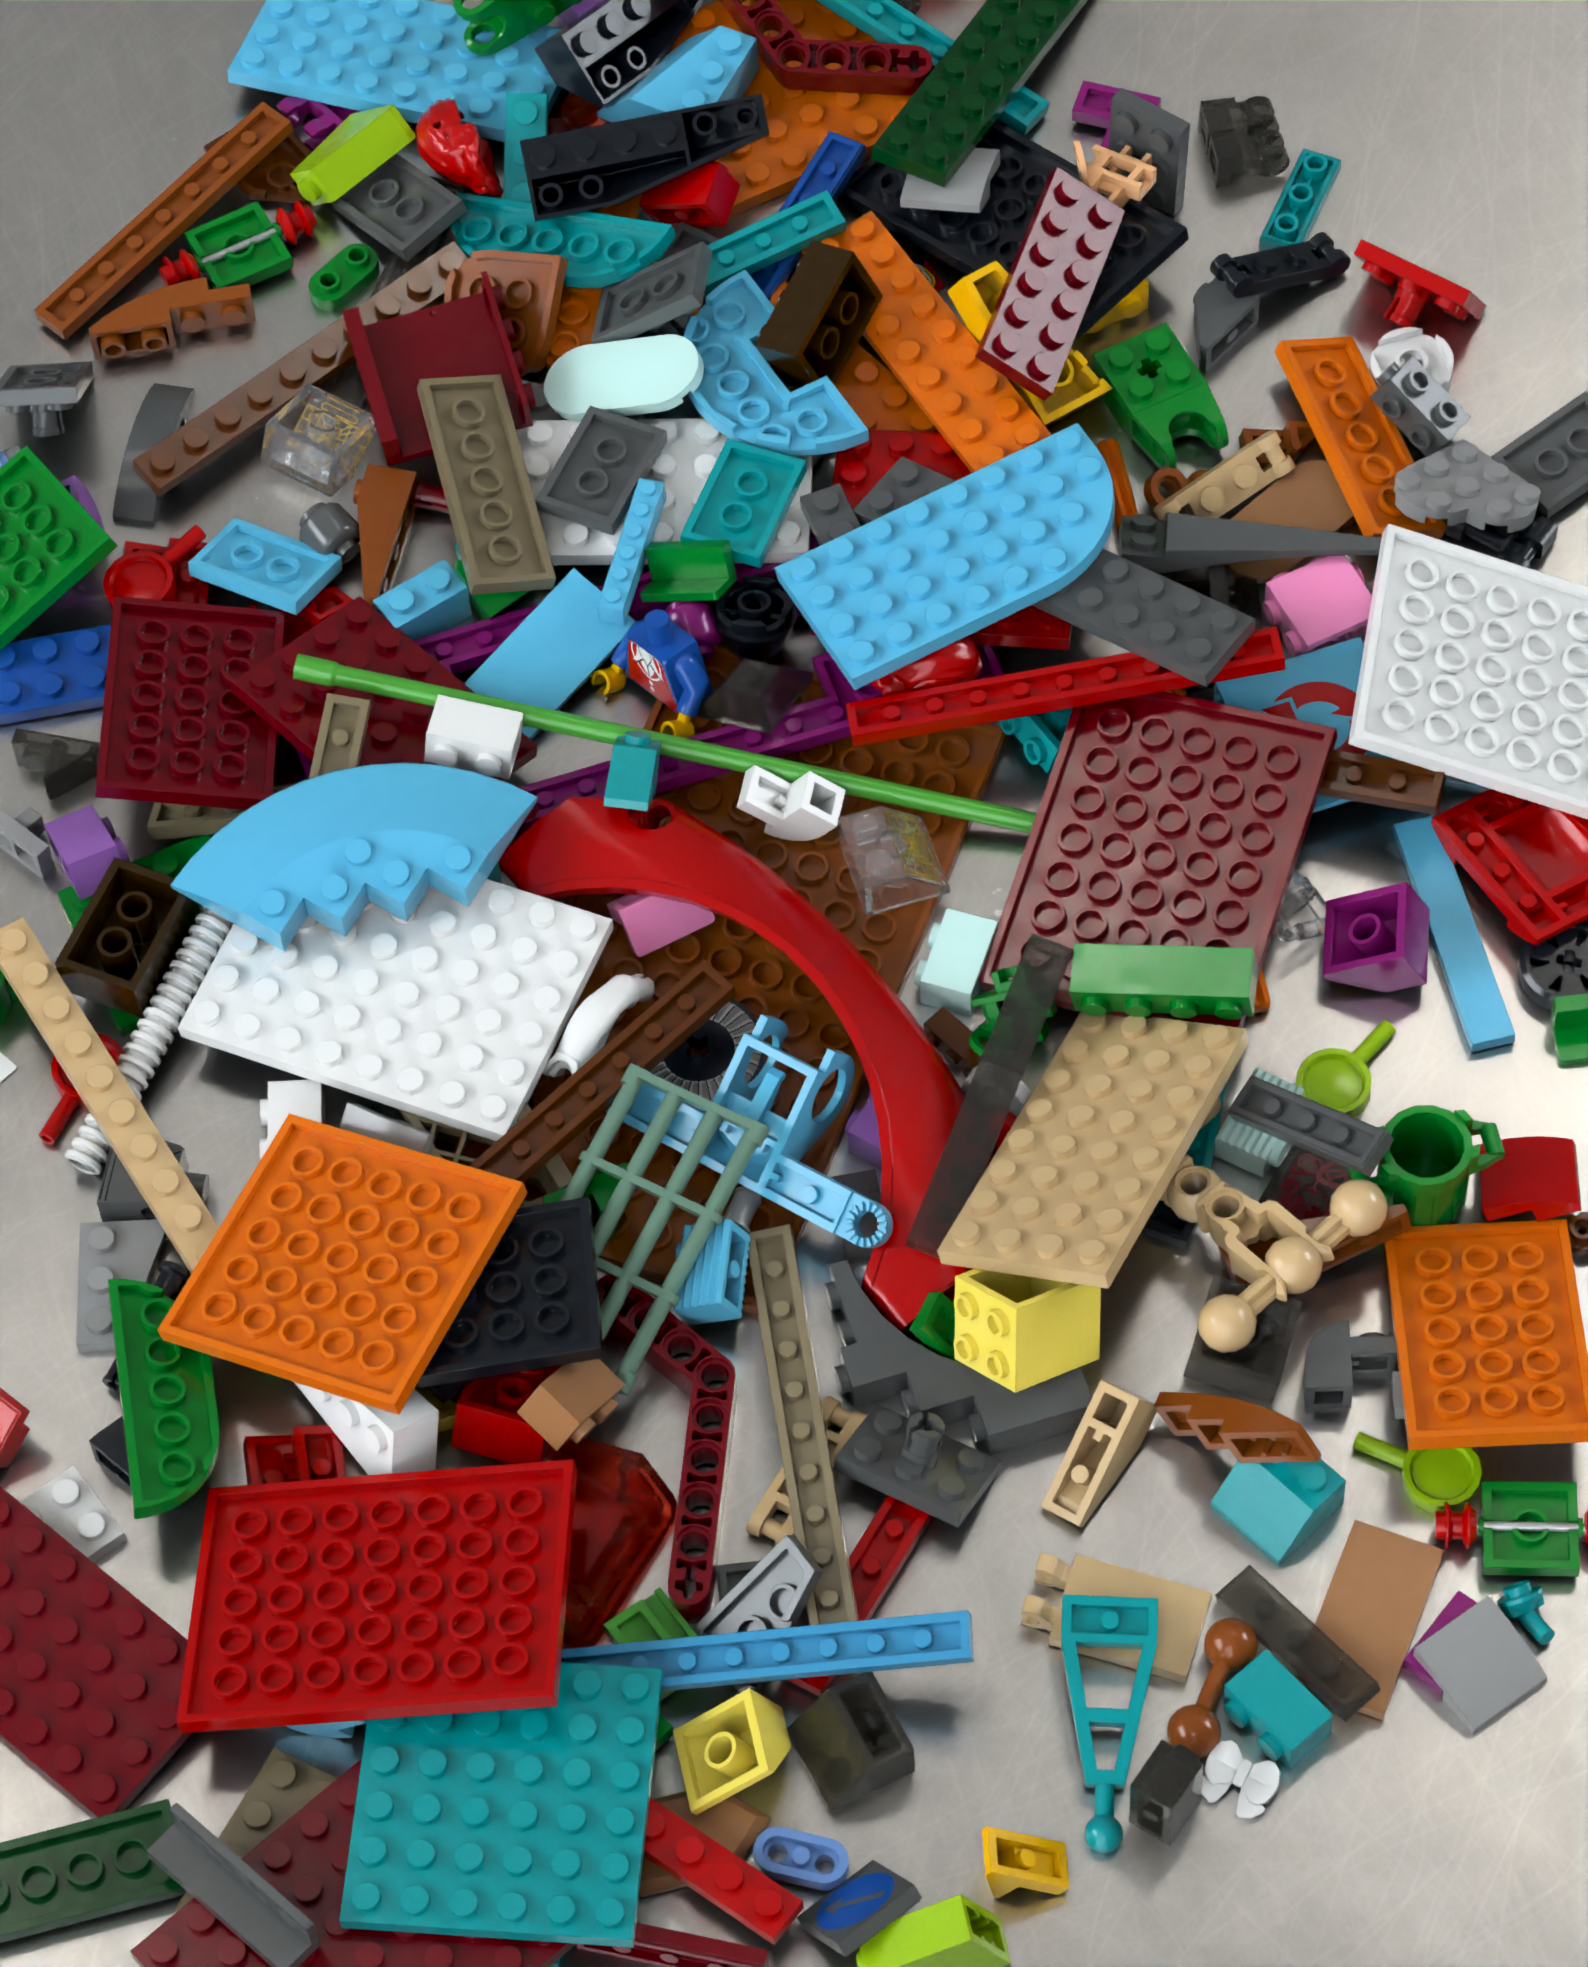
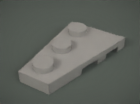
M157 1219L80 1223L76 1345L79 1353L115 1351L108 1279H128L148 1283L150 1277L154 1276L159 1263L158 1256L164 1241L168 1240V1236Z

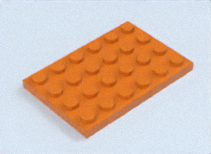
M1567 1219L1543 1220L1539 1222L1533 1220L1411 1226V1230L1383 1243L1408 1450L1588 1442V1354Z

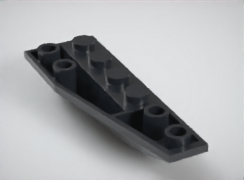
M603 0L534 50L555 84L600 108L643 78L660 63L706 0Z
M762 94L521 140L520 146L535 222L618 206L769 136Z

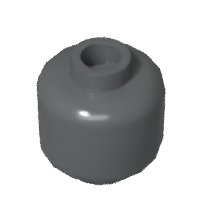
M320 502L310 507L302 516L299 524L301 527L299 535L301 542L306 543L320 554L334 553L342 556V563L349 562L357 555L360 550V545L358 544L360 541L359 524L340 504H324Z

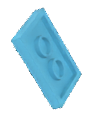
M234 518L188 562L189 576L297 615L342 570V556L334 553L320 554L304 542Z

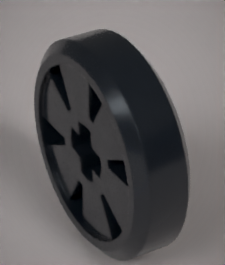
M1581 922L1536 946L1527 941L1524 942L1519 958V979L1529 997L1542 1007L1552 1011L1554 997L1588 993V924ZM1563 961L1573 962V972L1563 971Z

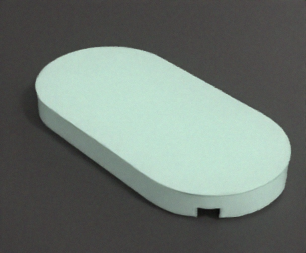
M675 334L582 345L563 354L551 366L544 381V395L548 404L562 418L580 422L590 406L623 417L662 412L673 409L683 403L682 397L687 395L689 391L692 394L694 393L703 378L704 363L694 344L687 338Z

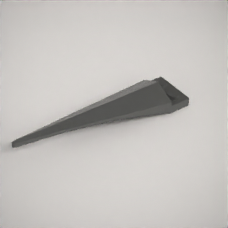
M1169 512L1165 513L1164 521L1156 520L1154 517L1146 514H1136L1132 517L1121 516L1119 529V556L1155 573H1168L1205 566L1276 558L1379 555L1381 544L1380 537Z

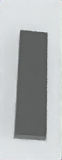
M1252 1075L1227 1111L1231 1118L1237 1122L1368 1177L1371 1176L1394 1141V1138L1386 1130Z

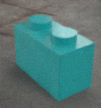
M1267 1649L1224 1685L1223 1708L1229 1719L1240 1728L1246 1726L1257 1737V1743L1265 1755L1273 1761L1279 1759L1289 1769L1331 1734L1333 1714Z

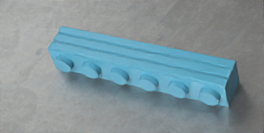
M642 478L638 480L597 605L599 622L621 626L626 625L627 616L647 558L645 549L652 542L663 505L666 501L664 482Z

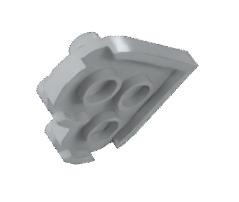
M1464 439L1398 471L1393 487L1396 495L1395 506L1405 516L1415 521L1425 523L1426 517L1448 519L1447 526L1466 522L1481 530L1485 529L1486 524L1508 526L1507 533L1523 530L1534 521L1541 494L1537 486L1528 483L1525 479L1509 470L1506 465L1496 462L1479 450L1477 446Z

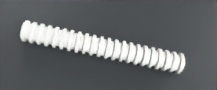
M204 906L201 907L203 913L198 914L195 918L197 925H191L188 931L190 937H185L182 941L184 948H179L175 954L178 960L171 961L169 965L171 972H165L163 976L165 983H160L156 988L158 995L151 997L149 1002L152 1007H146L143 1012L145 1019H139L137 1023L139 1030H134L130 1035L132 1042L125 1044L123 1049L126 1054H120L117 1059L119 1063L118 1068L139 1101L142 1098L139 1092L147 1089L148 1083L146 1080L153 1078L155 1074L153 1068H158L161 1063L159 1056H165L168 1051L166 1044H171L174 1040L172 1032L179 1031V1021L183 1019L186 1013L185 1009H188L192 997L195 996L199 989L198 986L201 985L205 977L204 974H207L211 962L214 961L218 953L217 951L221 948L224 939L233 925L229 920ZM88 1113L84 1119L86 1125H81L77 1131L80 1137H74L71 1142L73 1149H68L64 1156L68 1163L86 1174L99 1175L103 1169L100 1163H106L109 1155L107 1151H110L111 1145L91 1113Z

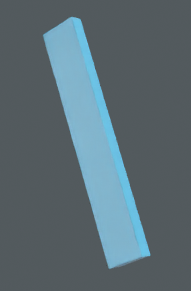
M1436 815L1394 824L1393 834L1413 890L1430 909L1429 935L1471 1052L1514 1043L1516 1034L1457 871L1431 824L1432 817Z

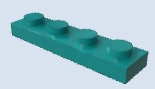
M825 190L707 245L713 253L704 296L743 270H746L750 275L808 248L812 240L820 242L846 230V221L829 192Z

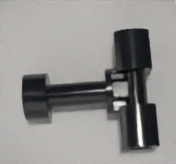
M1536 515L1534 521L1526 527L1521 535L1517 532H1512L1506 537L1486 526L1484 530H1481L1466 522L1447 526L1446 535L1461 543L1470 537L1498 551V559L1530 568L1531 560L1533 558L1541 559L1556 540L1558 526L1550 519Z

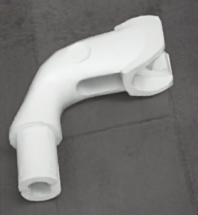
M620 974L611 978L606 984L588 996L571 1017L554 1056L548 1061L542 1074L558 1077L564 1075L565 1070L568 1069L573 1075L604 1047L615 1021L625 1009L632 1008L637 1002H645L651 999L655 990L654 982L649 977L644 978L645 975L643 974L632 976Z

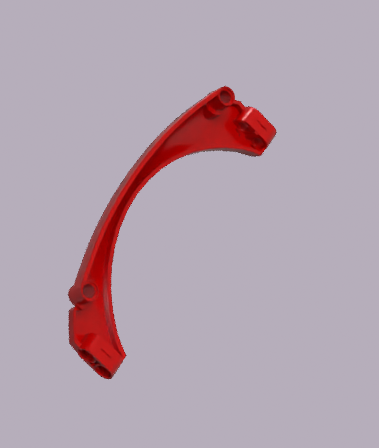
M569 797L551 812L546 813L504 851L499 859L498 864L501 870L517 889L551 900L576 895L609 893L656 896L692 904L727 917L760 935L786 954L815 983L836 1011L856 1048L869 1082L880 1138L882 1159L881 1205L888 1209L893 1219V1230L888 1241L872 1250L861 1289L880 1314L911 1339L915 1335L909 1329L928 1293L941 1291L948 1299L954 1302L955 1276L972 1270V1268L941 1264L937 1250L994 1157V1152L985 1139V1133L969 1101L944 1059L909 1009L862 953L805 897L745 849L676 807L667 799H653L648 811L603 806L604 798ZM671 816L670 823L658 828L662 819Z

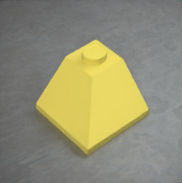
M750 1688L673 1730L690 1811L695 1815L773 1774L791 1749L782 1707Z

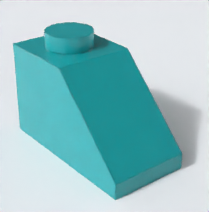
M640 731L625 732V736H617L613 745L603 806L648 811L656 793L661 741L651 740V734Z

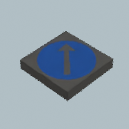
M872 1860L800 1914L797 1919L804 1931L845 1957L849 1956L920 1902L922 1897L914 1884Z

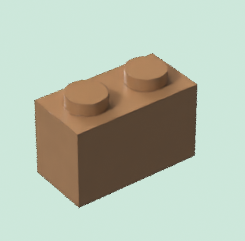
M600 1359L564 1364L536 1388L517 1413L558 1451L571 1439L576 1444H579L597 1425L593 1420L601 1425L618 1408L619 1404L614 1398L626 1384Z

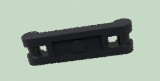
M1320 232L1306 242L1233 258L1227 253L1221 254L1212 261L1210 271L1218 280L1227 282L1226 287L1234 297L1243 298L1339 276L1349 268L1351 259L1343 250L1334 248V241L1325 232Z

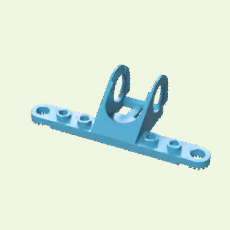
M761 1014L752 1034H743L713 1100L716 1104L742 1116L764 1123L770 1128L761 1148H756L738 1183L829 1232L852 1242L854 1245L864 1248L882 1246L888 1241L893 1230V1219L888 1209L880 1203L800 1162L801 1158L831 1125L843 1108L854 1080L855 1063L853 1058L842 1051L827 1049L817 1069L782 1051L784 1039L789 1035L786 1023L776 1017ZM771 1035L772 1045L763 1040ZM758 1050L768 1055V1059L760 1073L751 1082L746 1084V1070L754 1051ZM778 1061L807 1076L787 1119L770 1111L780 1085L786 1077L785 1072L775 1068ZM838 1069V1082L832 1098L824 1110L812 1118L813 1103L821 1085L832 1072ZM643 1084L623 1122L645 1134L666 1093ZM682 1102L661 1143L683 1154L705 1112ZM722 1120L699 1163L722 1174L745 1130ZM867 1212L875 1214L879 1223L877 1225L878 1231L876 1230V1234L872 1235L871 1238L864 1237L859 1228L860 1220Z

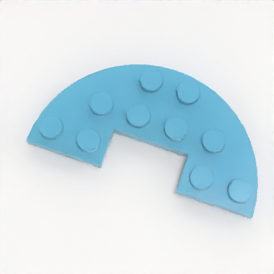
M746 270L730 277L706 296V304L696 316H691L683 337L694 344L697 352L703 359L704 373L701 383L693 394L689 391L688 395L697 411L710 425L734 441L785 455L807 456L844 451L869 441L867 427L827 375L789 392L757 350L755 343L759 332L767 323L775 307Z

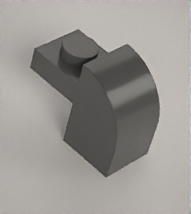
M1349 1320L1338 1321L1322 1328L1312 1338L1306 1350L1303 1375L1304 1408L1351 1407L1353 1394L1352 1374H1380L1396 1371L1397 1350L1395 1336L1368 1332L1357 1337H1350Z

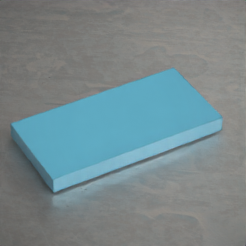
M573 568L464 684L476 694L559 711L611 656L630 626L636 621L628 615L625 626L599 622L597 605L602 592ZM522 726V733L531 740L541 730Z

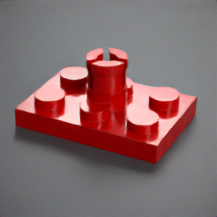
M1360 240L1354 252V255L1364 263L1361 269L1370 273L1372 278L1390 287L1393 286L1395 281L1399 282L1397 285L1398 289L1394 294L1395 297L1388 310L1385 311L1383 318L1391 323H1396L1401 328L1415 327L1422 310H1424L1431 298L1435 299L1434 304L1443 308V312L1461 321H1465L1467 315L1480 320L1486 308V305L1470 290L1365 240Z

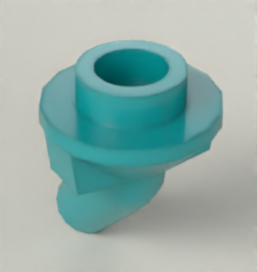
M1524 1580L1503 1588L1504 1596L1497 1600V1604L1508 1619L1518 1617L1521 1624L1541 1645L1549 1643L1553 1639L1555 1632L1535 1611L1536 1608L1545 1604L1542 1587L1531 1586L1529 1580Z

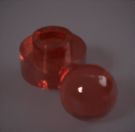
M571 93L561 106L560 112L562 116L559 119L552 118L548 120L547 135L571 131L573 127L581 128L594 124L598 120L597 111L602 107L599 108Z

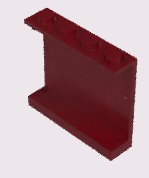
M487 271L480 272L483 282L481 284L482 293L368 325H363L358 307L342 311L387 466L434 454L417 392L419 379L501 374L515 429L519 430L533 426L530 409L537 407L533 389L530 383L522 384L520 376L526 374L524 361L520 350L512 352L510 343L516 342L512 323L509 317L501 318L499 310L506 309L499 285L491 287Z

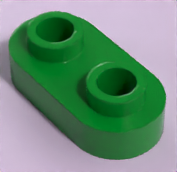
M352 244L345 247L311 277L308 285L310 298L314 306L324 311L338 310L373 282L378 276L380 269L376 251L365 244ZM328 283H333L331 286H325Z

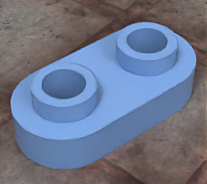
M772 1827L760 1833L754 1842L753 1855L755 1865L761 1873L771 1879L818 1890H832L843 1883L848 1876V1853L837 1840L784 1827ZM777 1851L784 1852L787 1855L785 1860L781 1862H774L769 1857ZM823 1862L831 1863L834 1866L828 1873H821L816 1869Z

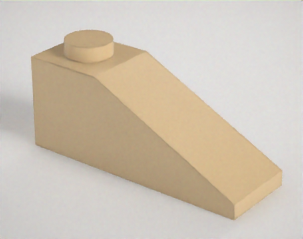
M1100 1380L1040 1507L1079 1527H1083L1139 1450L1157 1413L1154 1403L1120 1386Z

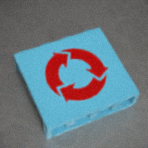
M1361 636L1286 659V670L1215 682L1214 702L1333 727L1337 731V739L1333 750L1397 760L1348 744L1364 649ZM1318 795L1313 813L1349 802L1350 800Z

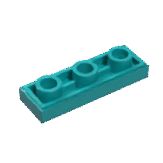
M1303 148L1260 236V248L1269 250L1306 242L1340 172V159Z

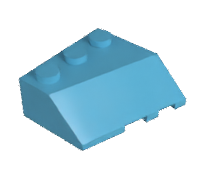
M721 25L690 37L666 55L647 75L597 111V117L613 123L741 98L759 71L757 38Z

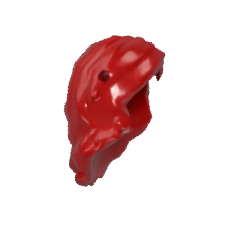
M449 97L444 101L437 100L434 104H431L428 110L419 118L415 129V141L420 156L444 179L448 178L452 183L472 189L480 196L501 197L504 192L500 185L499 177L494 170L493 153L488 142L480 138L476 125L471 123L462 124L461 119H465L462 111L458 109L457 103Z
M968 635L871 682V685L880 691L883 696L972 681L982 672L983 665L976 645Z

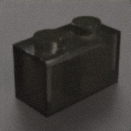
M1161 1740L1130 1785L1129 1822L1168 1846L1172 1845L1201 1802L1203 1763L1199 1762L1198 1756L1192 1750L1180 1744L1173 1746Z

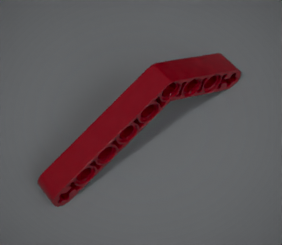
M720 0L744 34L757 38L759 56L776 80L785 88L792 90L912 96L932 71V56L922 46L803 39L776 0H754L758 2L754 6L742 5L741 3L746 0ZM769 30H775L780 33L774 37L763 35L764 32ZM789 61H798L802 63L800 66L795 68H790L784 65ZM829 63L842 65L841 68L836 70L827 69L825 66ZM870 65H877L883 69L878 72H870L865 68ZM892 67H897V72H892ZM911 69H918V72L913 73Z
M607 1274L598 1280L600 1307L615 1281V1278ZM632 1287L609 1331L629 1347L654 1298ZM669 1311L644 1360L691 1398L668 1576L669 1600L690 1625L697 1624L712 1609L717 1572L716 1565L718 1564L738 1394L735 1367L732 1362ZM682 1352L692 1355L686 1360L672 1358ZM713 1380L725 1382L719 1388H711L706 1385ZM710 1421L721 1424L712 1430L701 1427L704 1423ZM703 1463H710L716 1466L708 1472L696 1470V1467ZM698 1505H705L711 1508L704 1514L690 1512L692 1508ZM691 1548H702L706 1551L699 1557L685 1555L687 1550ZM688 1580L694 1581L696 1585V1591L693 1592L692 1598L687 1599Z

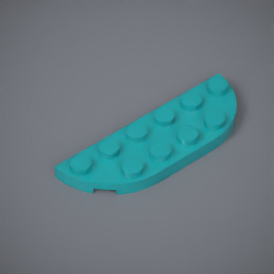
M457 192L456 196L463 200L467 211L451 224L458 247L469 258L472 257L470 253L473 251L488 249L561 255L568 259L563 286L594 289L604 288L607 285L623 281L634 273L660 260L676 236L672 224L593 212H584L535 222L532 203Z

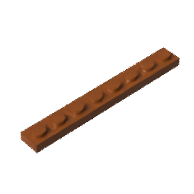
M262 101L34 309L37 320L66 341L293 132L291 121Z

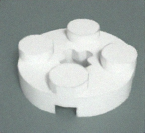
M1398 328L1386 333L1378 341V346L1372 351L1370 357L1369 371L1377 387H1379L1381 384L1376 378L1389 365L1395 362L1400 367L1413 356L1448 392L1454 369V356L1450 346L1437 334H1435V339L1429 335L1422 334L1423 329Z

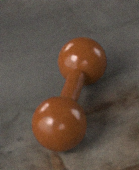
M1221 1619L1215 1622L1206 1633L1204 1649L1207 1658L1212 1663L1196 1704L1186 1705L1178 1709L1171 1716L1167 1726L1168 1741L1174 1751L1182 1757L1188 1759L1204 1758L1220 1742L1221 1726L1218 1718L1213 1713L1229 1673L1246 1667L1254 1660L1258 1650V1640L1253 1628L1241 1619Z

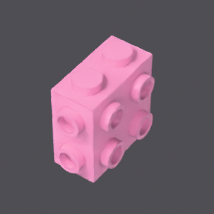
M1345 555L1318 556L1310 561L1309 564L1291 572L1279 573L1271 581L1266 582L1265 601L1262 602V610L1268 623L1272 626L1277 625L1283 634V642L1288 653L1292 657H1296L1360 636L1363 643H1365L1372 594L1365 586L1362 571L1355 562L1350 563Z

